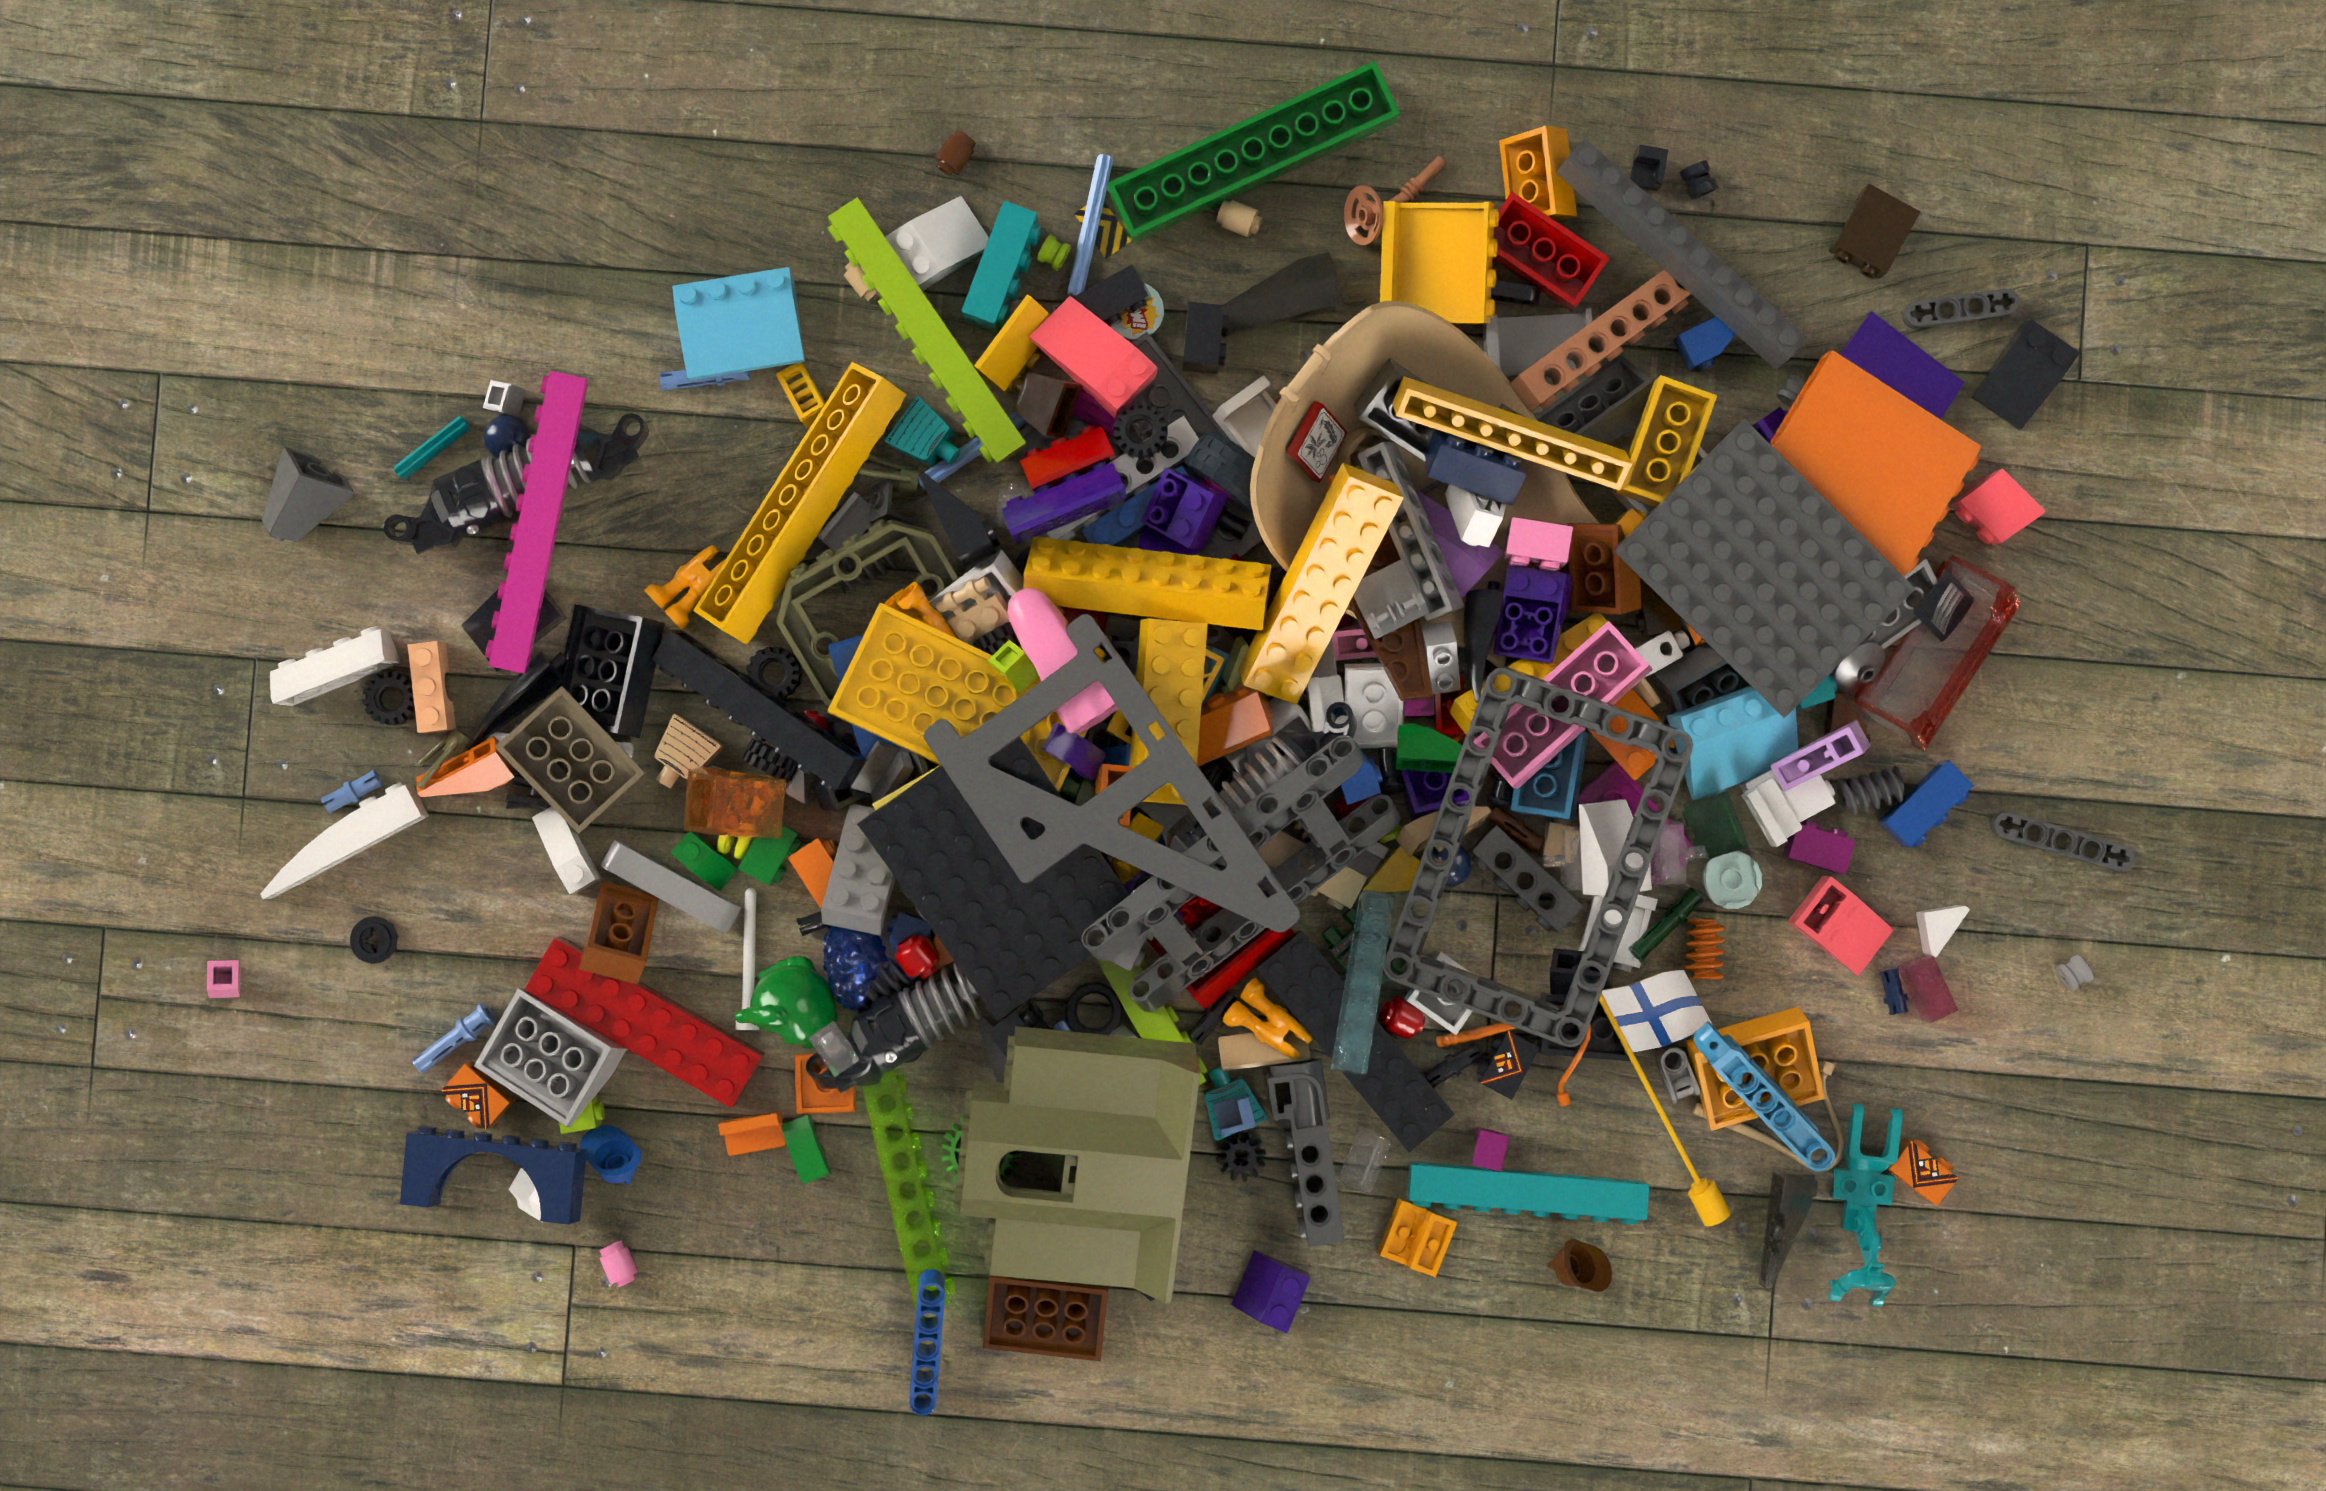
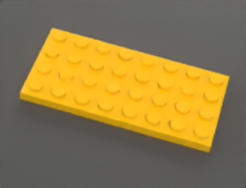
M879 603L827 712L941 765L924 740V732L936 721L944 719L953 725L961 738H964L1039 684L1041 679L1038 677L1022 693H1018L1007 678L995 670L987 661L992 655L883 603ZM1054 711L1020 737L1057 790L1060 791L1070 766L1059 763L1042 750L1054 724L1059 723L1064 726L1057 712ZM1087 731L1082 733L1080 736L1084 738Z

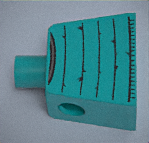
M919 396L915 397L885 439V442L895 451L930 467L934 466L939 458H942L951 465L957 460L961 452L960 449L950 443L956 433Z
M1221 1066L1208 1071L1214 1087L1204 1091L1215 1141L1234 1134L1230 1133L1221 1136L1214 1110V1104L1217 1102L1248 1095L1255 1124L1268 1119L1243 1076L1231 1080L1228 1072L1222 1071Z

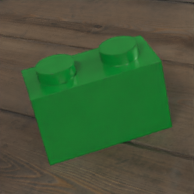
M766 817L738 869L768 886L773 885L775 881L780 883L788 869L784 866L788 859L787 857L797 852L802 844L798 840L801 833L772 817Z

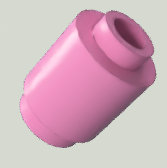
M622 1240L599 1250L602 1256L599 1259L610 1284L617 1283L618 1287H621L635 1280L633 1275L638 1270L628 1246L624 1247Z

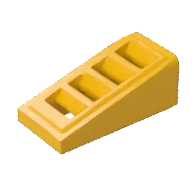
M803 362L795 363L776 373V376L800 421L806 428H809L826 402ZM800 373L803 375V377H801L800 379L794 381L791 384H788V380L794 378ZM806 384L808 385V387L799 391L798 393H793L795 390L801 388L802 386ZM811 395L814 396L812 399L806 401L805 403L801 405L799 404L800 401L806 399L807 397Z

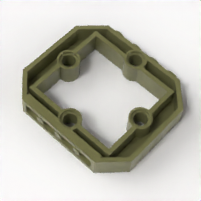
M881 519L868 527V533L861 537L858 534H854L842 542L843 547L834 552L832 549L825 550L816 556L817 561L813 564L806 566L803 563L790 571L791 576L786 580L776 623L825 705L830 706L840 685L829 650L819 649L817 642L821 638H829L833 643L840 640L838 634L829 627L817 629L802 602L840 580L850 581L856 579L863 567L902 545L906 546L919 569L913 582H917L920 586L926 579H933L937 582L936 588L933 591L924 592L926 598L930 601L959 579L932 530L895 520L885 522L884 519ZM844 557H851L855 560V566L848 571L842 570L839 567V561Z

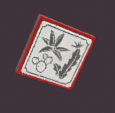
M1314 401L1286 453L1312 481L1320 483L1348 432L1323 403Z

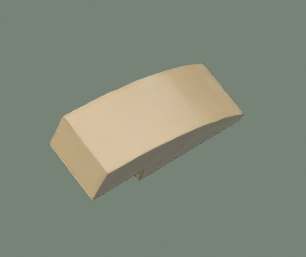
M1474 807L1464 836L1483 824L1491 813L1488 807ZM1439 811L1420 817L1405 825L1396 837L1398 843L1410 857L1426 847ZM1442 845L1435 846L1439 852L1446 848Z

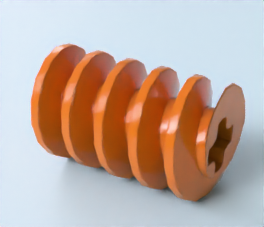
M1687 919L1688 923L1695 925L1694 929L1687 931L1688 935L1695 937V940L1686 943V946L1695 949V952L1686 954V958L1694 961V964L1685 966L1686 970L1694 973V976L1688 978L1717 980L1724 977L1723 973L1715 970V968L1724 966L1723 961L1716 959V956L1724 954V950L1716 947V945L1725 942V938L1716 935L1717 932L1725 930V926L1718 924L1716 919Z

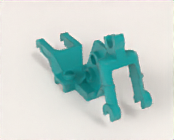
M1852 1103L1851 1109L1853 1114L1849 1117L1847 1141L1842 1150L1848 1169L1833 1168L1834 1182L1833 1191H1830V1197L1844 1200L1841 1228L1854 1231L1864 1258V1266L1859 1270H1850L1838 1280H1830L1831 1292L1828 1293V1300L1840 1302L1842 1297L1848 1294L1851 1288L1870 1289L1873 1294L1872 1298L1869 1299L1870 1305L1882 1307L1885 1296L1895 1286V1278L1890 1274L1883 1273L1884 1263H1877L1878 1252H1880L1882 1246V1236L1877 1232L1875 1216L1877 1204L1892 1206L1895 1176L1882 1174L1881 1172L1898 1161L1903 1112L1902 1109H1890L1892 1118L1888 1121L1886 1145L1881 1156L1863 1155L1860 1152V1139L1864 1107L1862 1104Z

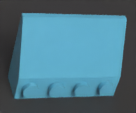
M789 267L672 286L676 320L688 381L805 362L796 286Z
M1751 686L1667 715L1669 725L1684 730L1691 736L1693 741L1692 753L1684 772L1692 800L1754 779L1771 770V764L1798 750L1796 707L1783 718ZM1678 737L1673 738L1678 754L1684 752L1687 747L1686 742Z

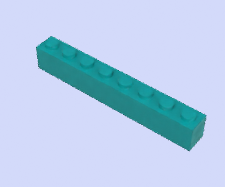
M1409 1161L1407 1198L1413 1201V1205L1420 1207H1431V1202L1443 1203V1208L1461 1209V1205L1473 1206L1472 1210L1480 1212H1490V1207L1502 1208V1213L1520 1214V1210L1532 1211L1531 1215L1539 1217H1549V1213L1553 1212L1561 1213V1218L1579 1219V1215L1591 1216L1590 1220L1608 1222L1609 1217L1620 1218V1222L1624 1224H1638V1220H1647L1650 1185L1641 1180L1501 1169L1500 1172L1484 1167Z

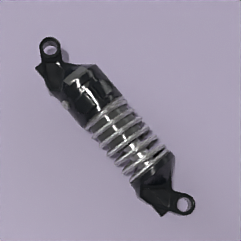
M633 413L622 416L611 435L599 433L580 424L571 469L576 467L583 480L587 483L598 479L612 480L622 471L625 465L640 459L637 450L649 435L648 425L640 416ZM633 422L640 423V431L636 435H627L629 424ZM530 438L527 439L526 450L521 445L515 444L511 453L501 450L500 457L497 459L490 455L487 459L482 458V460H477L434 479L428 502L420 517L414 518L399 514L391 515L384 522V533L388 538L399 544L413 545L416 553L421 554L435 547H457L464 537L475 534L482 529L508 519V517L510 518L513 514L512 510L516 509L519 494H524L526 482H522V475L525 464H531L533 453L528 452ZM570 469L568 481L571 487L576 489L578 484ZM405 522L406 532L402 536L397 537L395 535V527L399 523Z
M1335 702L1330 705L1326 711L1323 730L1320 732L1278 731L1275 737H1272L1273 745L1266 743V748L1278 760L1271 766L1260 753L1255 752V757L1267 770L1260 775L1249 762H1244V767L1248 772L1243 776L1238 772H1233V777L1236 780L1229 784L1222 782L1224 789L1217 794L1231 814L1236 813L1284 775L1292 772L1333 739L1342 735L1353 738L1357 729V719L1351 707L1345 702ZM1348 716L1346 722L1342 724L1335 723L1338 717ZM1211 798L1203 804L1212 819L1221 814ZM1188 809L1186 815L1167 831V847L1181 854L1207 835L1190 809ZM1145 874L1138 877L1134 882L1133 891L1153 875Z
M954 961L953 966L957 978L948 968L942 967V978L940 979L931 974L928 977L927 983L924 984L921 981H917L916 989L912 991L904 988L903 992L899 991V994L895 993L891 996H883L876 999L870 1008L853 1017L851 1030L840 1055L815 1053L807 1060L806 1071L819 1087L823 1089L838 1088L841 1093L854 1085L879 1084L885 1073L903 1063L916 1061L924 1051L931 1048L932 1040L935 1038L943 1041L944 1033L950 1031V1033L955 1034L956 1029L954 1026L956 1023L961 1021L963 1026L968 1027L969 1022L966 1018L968 1008L966 1004L978 1020H981V1014L975 1004V999L979 997L988 1012L991 1011L967 977H963L962 970ZM827 1067L826 1071H824L823 1073L819 1074V1073L821 1072V1070H823L824 1068Z

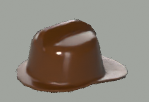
M1576 1239L1568 1240L1564 1247L1556 1252L1554 1260L1548 1263V1267L1555 1271L1558 1280L1565 1286L1581 1287L1594 1292H1602L1611 1283L1612 1270L1607 1256L1596 1246Z

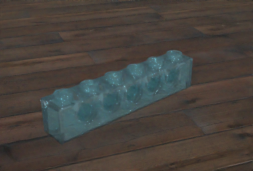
M1369 890L1359 894L1330 1070L1357 1075L1367 1074L1396 895Z

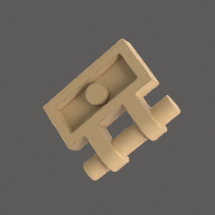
M987 577L967 582L963 589L945 594L943 599L936 603V608L940 613L947 610L955 613L949 617L947 622L957 637L965 643H969L1010 621L1007 613L1008 605L1001 594L996 591L988 596L985 592L986 589L991 587ZM969 598L975 599L976 603L968 607L963 603Z

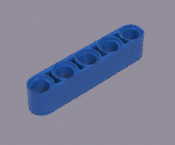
M928 1269L922 1272L918 1279L909 1395L910 1408L917 1415L932 1413L937 1401L945 1302V1277L940 1271L935 1269ZM936 1286L938 1289L930 1291L926 1287ZM926 1313H933L936 1316L928 1318L923 1315ZM924 1340H930L933 1343L926 1345L921 1342ZM922 1367H927V1368H930L931 1370H929V1371H921V1370H919V1369L922 1368ZM926 1394L928 1397L920 1398L918 1395Z

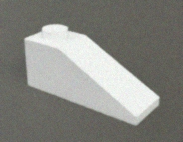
M552 806L532 817L552 864L569 894H577L603 879L575 830Z

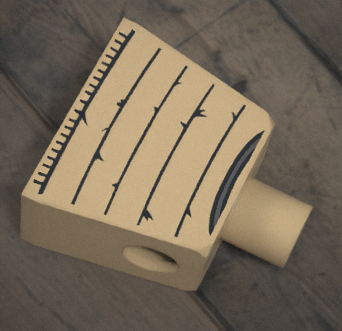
M674 714L654 755L657 760L665 765L656 780L670 789L680 775L692 781L712 762L725 746L682 716Z

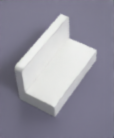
M1339 675L1322 678L1313 677L1310 678L1306 686L1312 732L1323 730L1326 711L1330 705L1335 702H1344L1342 682ZM1345 715L1340 716L1336 719L1335 723L1342 724L1346 722L1347 717Z
M1773 778L1764 781L1741 795L1772 847H1778L1787 842L1786 838L1802 829L1799 820Z

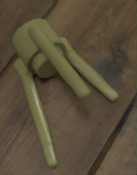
M870 454L867 460L898 471H895V474L875 470H858V473L861 475L894 480L893 488L899 489V491H892V498H909V493L916 494L919 471L912 470V466L901 465ZM871 494L865 495L863 499L869 501Z
M455 728L451 733L447 732L443 739L417 762V766L421 767L442 748L444 750L442 755L418 783V787L423 788L449 755L456 757L469 750L466 746L471 739Z

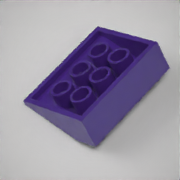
M1872 311L1838 353L1940 420L1965 383Z
M1105 461L1089 467V473L1079 476L1078 473H1073L1062 478V484L1051 488L1050 484L1035 489L1033 491L1035 495L1023 499V496H1018L1006 502L1007 506L1001 509L1017 545L1127 500L1125 487L1114 464L1107 465Z

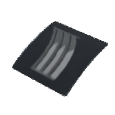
M1944 569L1934 588L1913 613L1943 642L1965 617L1973 604L1974 597L1947 569Z

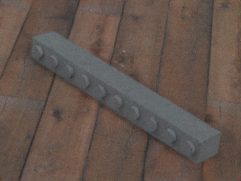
M1584 139L1556 171L1559 176L1775 370L1789 360L1807 339L1804 334L1588 140Z

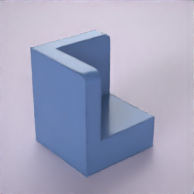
M1248 1095L1214 1104L1221 1136L1256 1127Z

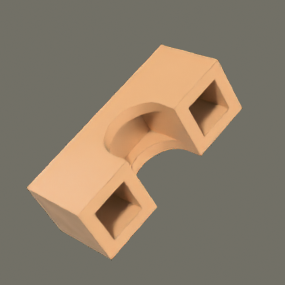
M431 641L407 644L417 732L431 734L453 731L454 728L456 729L453 701L448 699L445 688V673L449 672L446 643Z

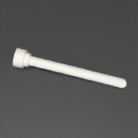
M748 888L745 891L742 1010L750 1007L755 985L757 892L754 888ZM736 1021V1030H759V1027L751 1023H738Z

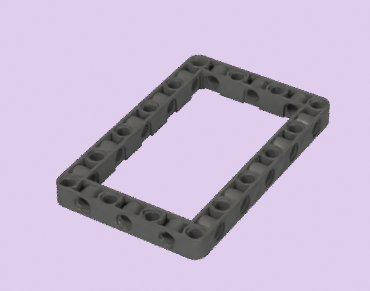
M1500 667L1492 671L1483 688L1387 952L1383 967L1388 978L1563 1046L1574 1047L1582 1043L1693 749L1691 736L1684 730L1509 667ZM1504 674L1510 678L1511 686L1509 690L1501 691L1495 686L1497 675ZM1562 695L1568 699L1569 708L1566 711L1559 712L1554 709L1552 700L1555 696ZM1514 703L1537 710V713L1567 724L1588 728L1595 731V734L1625 745L1646 749L1656 755L1563 1007L1421 954L1511 705ZM1616 716L1625 718L1628 724L1627 729L1621 733L1613 731L1610 726L1612 718ZM1481 731L1488 734L1490 737L1488 747L1481 748L1475 744L1474 736L1477 732ZM1676 737L1683 739L1687 746L1685 751L1680 754L1671 752L1668 746L1671 739ZM1456 789L1466 790L1469 794L1468 803H1457L1453 796ZM1653 795L1662 797L1665 806L1659 811L1651 810L1647 805L1649 797ZM1442 845L1446 847L1449 853L1446 860H1439L1434 856L1433 848L1435 846ZM1630 853H1638L1643 858V864L1637 868L1630 867L1626 863V856ZM1418 901L1425 903L1428 907V914L1424 916L1417 915L1413 911V903ZM1609 910H1617L1621 914L1622 920L1618 924H1610L1605 919V913ZM1397 957L1403 958L1407 962V970H1396L1393 966V959ZM1590 966L1596 967L1600 971L1601 976L1597 980H1589L1584 976V969ZM1459 979L1464 984V991L1460 993L1453 992L1449 987V981ZM1509 1001H1516L1521 1005L1522 1011L1519 1014H1511L1506 1010L1505 1005ZM1566 1023H1574L1578 1026L1580 1032L1575 1036H1568L1564 1033L1562 1027Z

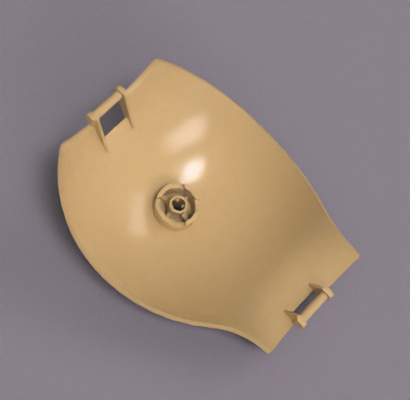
M1383 301L1373 304L1343 325L1322 346L1317 344L1312 350L1314 353L1287 388L1283 387L1279 392L1281 399L1265 427L1251 472L1250 497L1256 525L1269 551L1287 572L1325 498L1328 476L1337 474L1342 462L1363 470L1357 454L1382 442L1393 441L1360 420L1354 408L1355 402L1389 358L1432 386L1497 408L1502 403L1524 417L1536 421L1537 419L1511 387V382L1479 346L1450 322L1423 307L1408 302ZM1314 401L1323 403L1348 432L1320 483L1312 481L1286 453ZM1397 444L1415 489L1420 491L1437 481L1427 476L1425 461ZM1523 459L1526 469L1525 479L1513 505L1506 504L1503 519L1492 542L1504 552L1507 528L1512 517L1566 526L1567 523H1600L1581 501L1565 472ZM1444 483L1425 494L1451 512L1445 496L1449 486L1448 483ZM1503 554L1470 590L1487 589L1489 581H1497L1500 583L1499 590L1504 592L1508 561L1502 560ZM1527 564L1526 568L1538 569V566ZM1466 594L1461 598L1464 606L1466 602ZM1349 604L1344 613L1356 618ZM1464 607L1426 621L1425 616L1419 618L1421 626L1451 621L1457 645L1465 648ZM1496 630L1487 660L1500 668L1505 666L1506 656L1493 654L1497 635Z

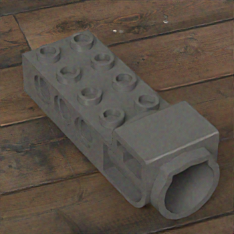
M1310 1058L1304 1061L1271 1065V1072L1265 1074L1270 1110L1273 1119L1278 1120L1279 1126H1289V1128L1284 1129L1286 1146L1288 1150L1293 1149L1294 1158H1288L1292 1180L1297 1179L1298 1187L1293 1188V1195L1297 1210H1302V1217H1297L1301 1239H1306L1309 1247L1345 1242L1327 1126L1330 1113L1322 1059ZM1287 1082L1289 1098L1281 1099L1282 1107H1277L1274 1084ZM1306 1146L1316 1147L1315 1153L1310 1157H1305L1301 1154ZM1317 1175L1320 1177L1317 1185L1309 1186L1306 1184L1310 1176ZM1322 1205L1325 1207L1320 1215H1312L1310 1213L1314 1206Z

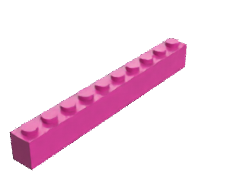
M550 370L549 376H543L540 393H544L545 396L543 406L538 405L535 413L534 422L539 423L537 435L532 434L529 441L528 452L533 454L531 464H525L522 482H526L524 494H519L517 499L516 511L520 512L518 524L513 523L511 528L510 541H514L512 553L507 552L504 561V570H507L508 574L506 582L501 581L497 599L502 600L500 611H495L492 619L491 628L496 629L494 641L489 640L486 648L485 657L490 658L488 666L523 674L529 669L588 388V378Z

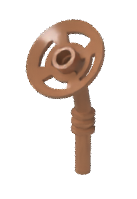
M1437 156L1415 179L1411 178L1409 180L1410 183L1407 182L1405 187H1401V192L1389 201L1399 203L1412 202L1414 200L1413 196L1417 197L1419 195L1418 192L1424 191L1423 186L1446 165V162L1440 156ZM1366 185L1355 187L1349 193L1344 207L1346 230L1350 238L1358 245L1372 244L1379 236L1383 224V205L1374 189ZM1366 193L1370 194L1376 202L1368 200ZM1357 200H1359V203L1356 208V218H1354L1355 206ZM1362 227L1365 230H1369L1368 237L1361 235L1358 228Z

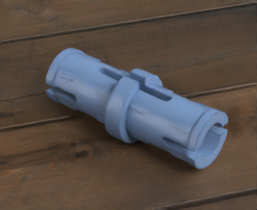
M374 769L354 781L348 780L344 782L343 787L321 797V801L323 804L327 803L324 807L331 814L350 802H359L362 796L384 786L382 780H378L380 775Z

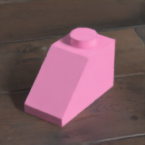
M1360 623L1335 630L1332 636L1335 661L1377 657Z

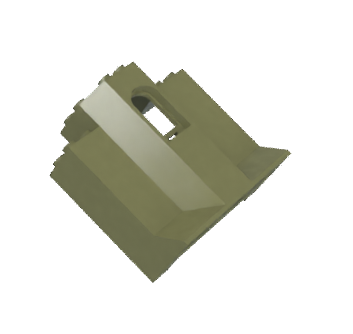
M1015 1026L1014 1036H1008L1004 1083L973 1080L972 1090L966 1089L954 1204H960L959 1215L988 1218L984 1264H990V1275L1134 1288L1163 1303L1171 1304L1200 1079L1195 1043ZM1011 1151L1065 1155L1061 1192L1016 1188L1006 1185L1001 1180L999 1174L1001 1159ZM1070 1166H1076L1075 1181H1069Z

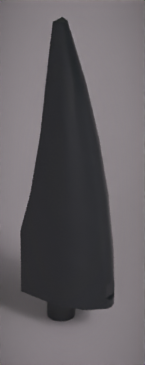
M1489 581L1487 589H1474L1466 593L1464 642L1469 679L1476 703L1479 702L1481 697L1485 662L1500 618L1503 591L1499 590L1500 583L1497 581Z
M539 652L530 661L528 671L525 674L519 673L491 707L466 746L467 749L482 743L512 719L546 698L566 679L559 669L569 661L568 658L560 652L550 660L544 653Z

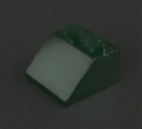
M1728 790L1718 791L1683 803L1685 808L1682 811L1684 822L1688 828L1692 827L1696 837L1692 839L1693 845L1696 847L1695 851L1698 855L1702 854L1703 859H1711L1749 847Z

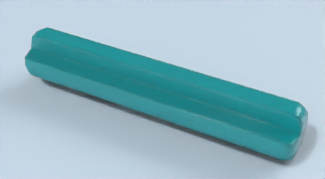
M462 416L455 418L396 464L393 468L396 474L403 480L410 477L469 431L471 428L469 423Z

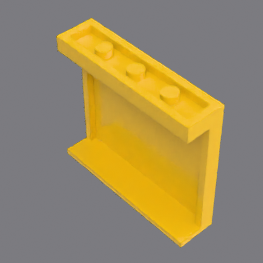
M1383 201L1380 302H1408L1423 307L1450 323L1490 324V318H1493L1495 315V301L1491 299V287L1496 285V270L1492 269V259L1497 256L1498 250L1497 239H1493L1494 227L1498 226L1499 221L1498 209H1494L1495 204L1491 202L1399 203Z

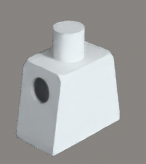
M1668 630L1635 647L1634 649L1653 669L1645 677L1683 657L1681 650L1689 646L1690 641L1684 631L1680 630L1672 634Z

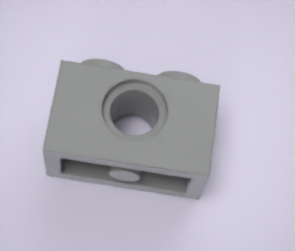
M1451 621L1422 625L1421 631L1433 694L1461 690L1457 642Z

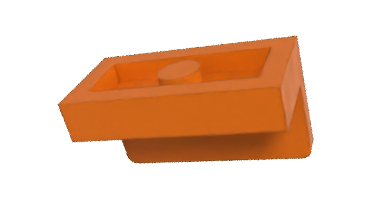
M781 1110L724 1120L718 1124L720 1136L724 1135L729 1156L786 1145L781 1128L783 1124Z

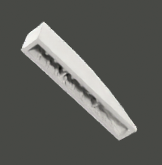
M399 782L385 789L386 795L378 799L373 796L360 802L359 809L327 828L291 859L261 892L262 899H272L427 818L429 815L414 786L402 785Z

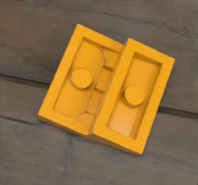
M1398 1198L1376 1253L1436 1278L1458 1222Z

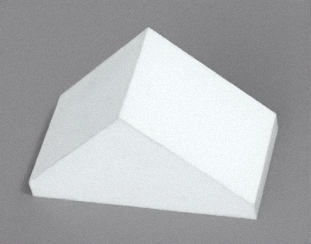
M1954 905L1916 912L1923 953L1928 957L1936 958L1970 909L1966 906Z

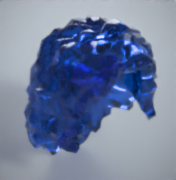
M831 926L823 939L824 964L822 968L827 972L832 996L836 997V1001L842 1004L844 1009L849 1008L854 1011L860 1008V1006L865 1005V998L869 989L868 982L875 980L879 967L884 962L889 961L885 954L887 948L882 944L883 941L879 935Z

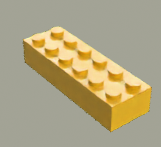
M1151 618L1141 619L1136 679L1197 764L1208 624ZM1157 721L1148 727L1157 741L1166 736ZM1132 728L1129 766L1134 768L1148 757L1149 752ZM1170 783L1165 784L1142 801L1186 805Z

